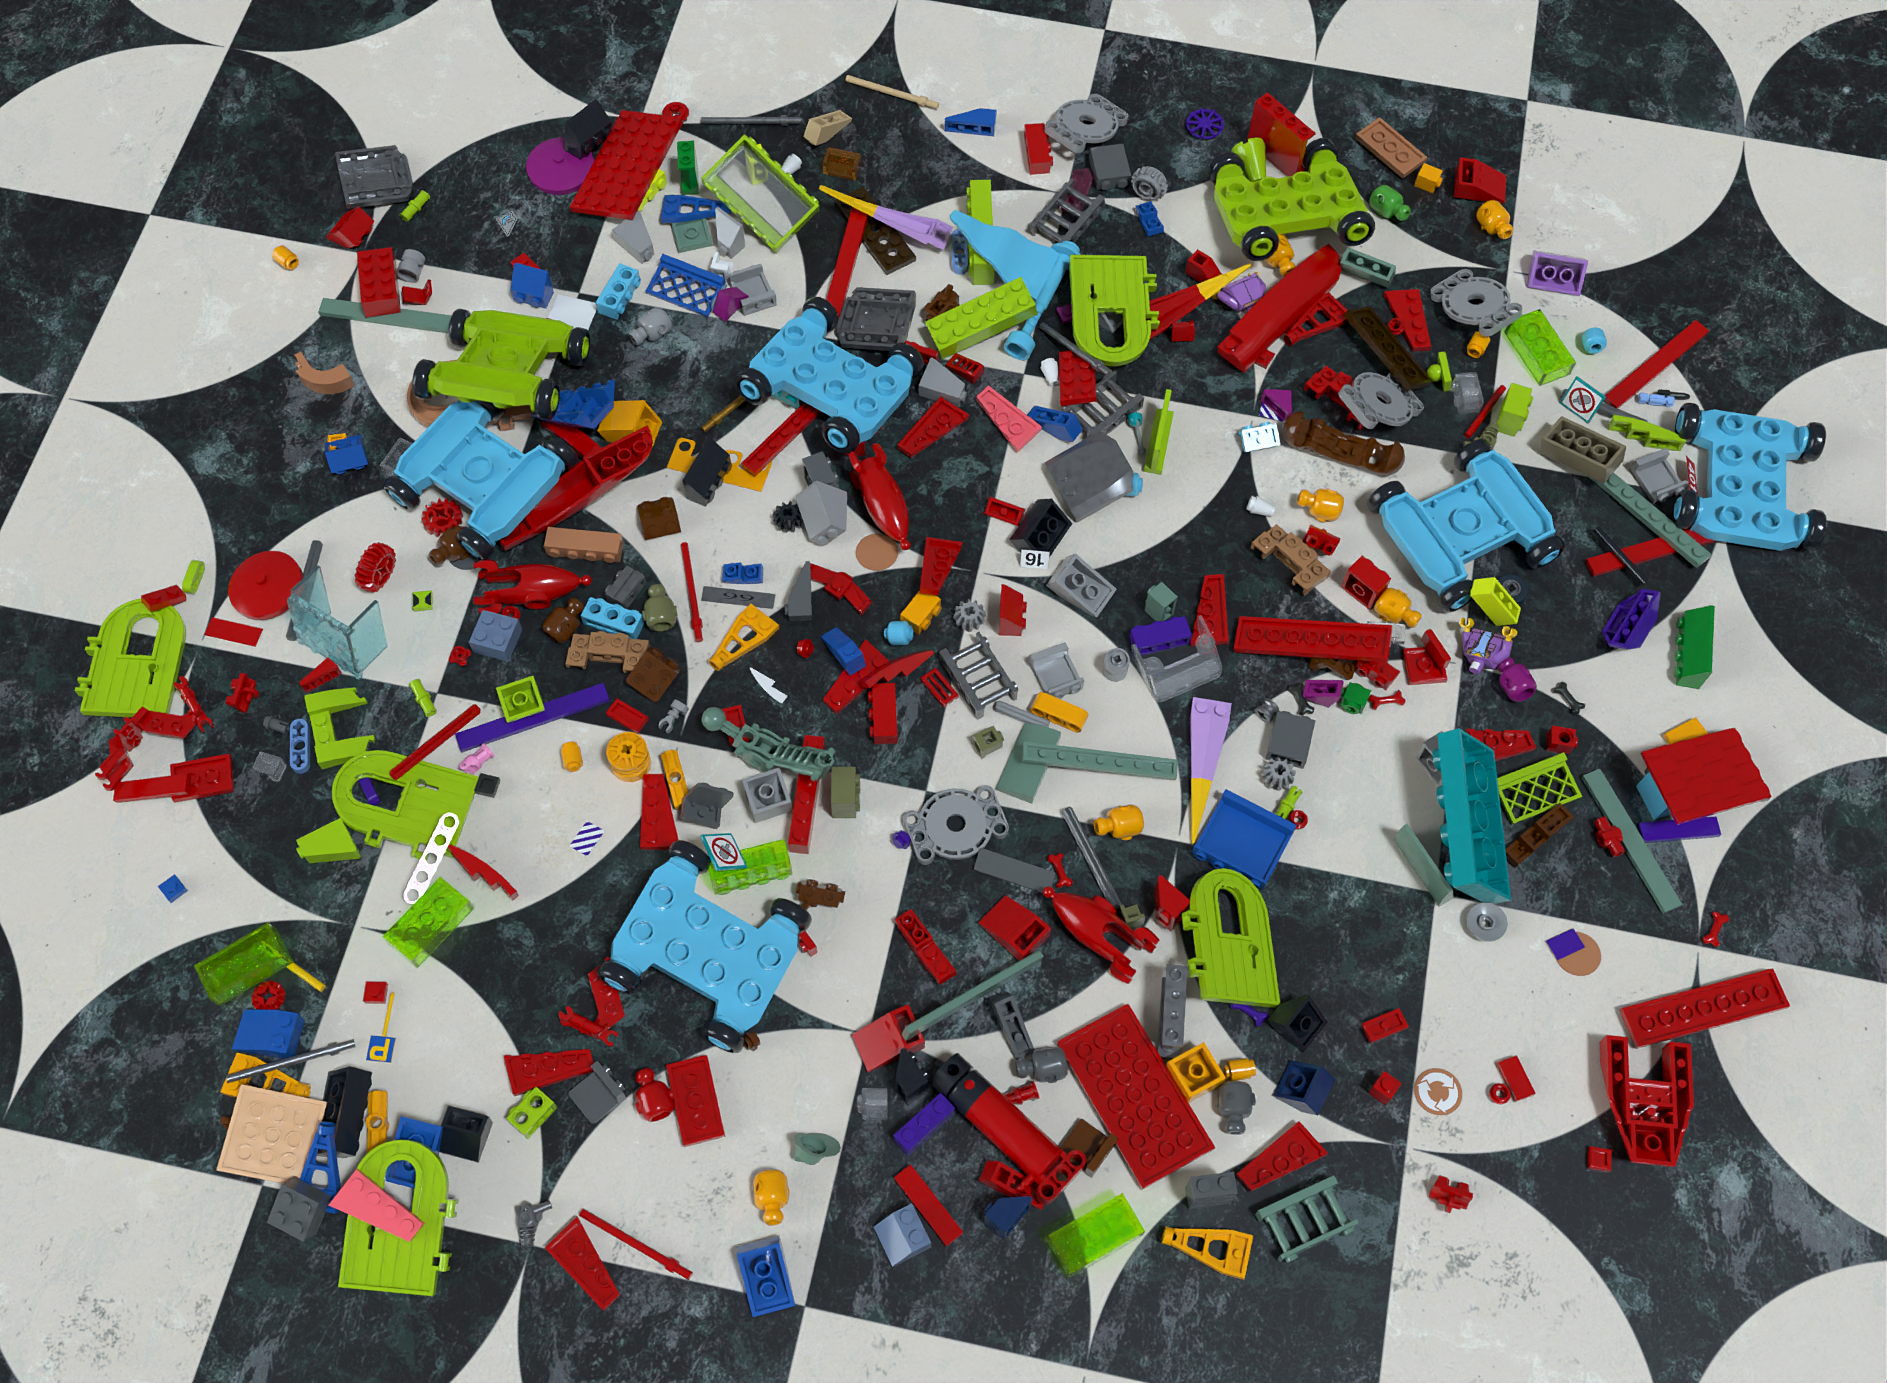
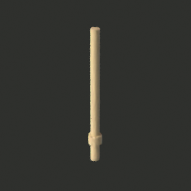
M850 75L846 76V82L918 103L919 106L939 108V102L929 100L928 97L922 95L919 97Z

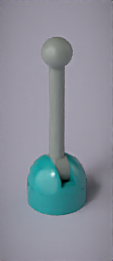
M1139 412L1131 413L1127 417L1130 426L1136 429L1140 446L1139 453L1145 454L1146 449L1143 447L1139 426H1141L1143 421L1142 414Z

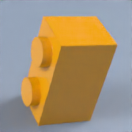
M918 592L900 614L901 621H907L913 627V631L919 635L922 630H926L929 627L930 620L934 616L937 617L942 609L941 599L935 595Z

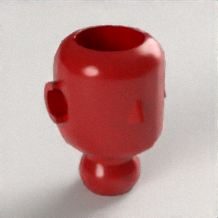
M645 1068L636 1073L635 1080L640 1084L641 1088L636 1092L635 1105L639 1115L642 1114L646 1121L655 1122L666 1118L674 1111L673 1100L675 1098L671 1088L668 1089L664 1082L655 1081V1073L651 1068Z

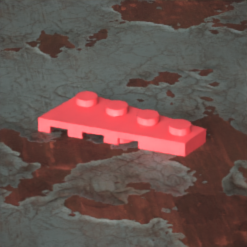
M987 386L976 396V401L1017 453L1042 430L1041 425L990 386Z
M359 1169L355 1170L329 1204L333 1208L409 1242L413 1240L425 1224L424 1221Z

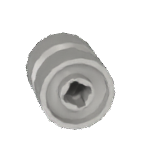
M406 249L396 274L406 282L415 283L419 279L426 259L419 251Z
M1114 648L1107 652L1103 673L1108 680L1118 682L1126 677L1130 657L1125 650Z

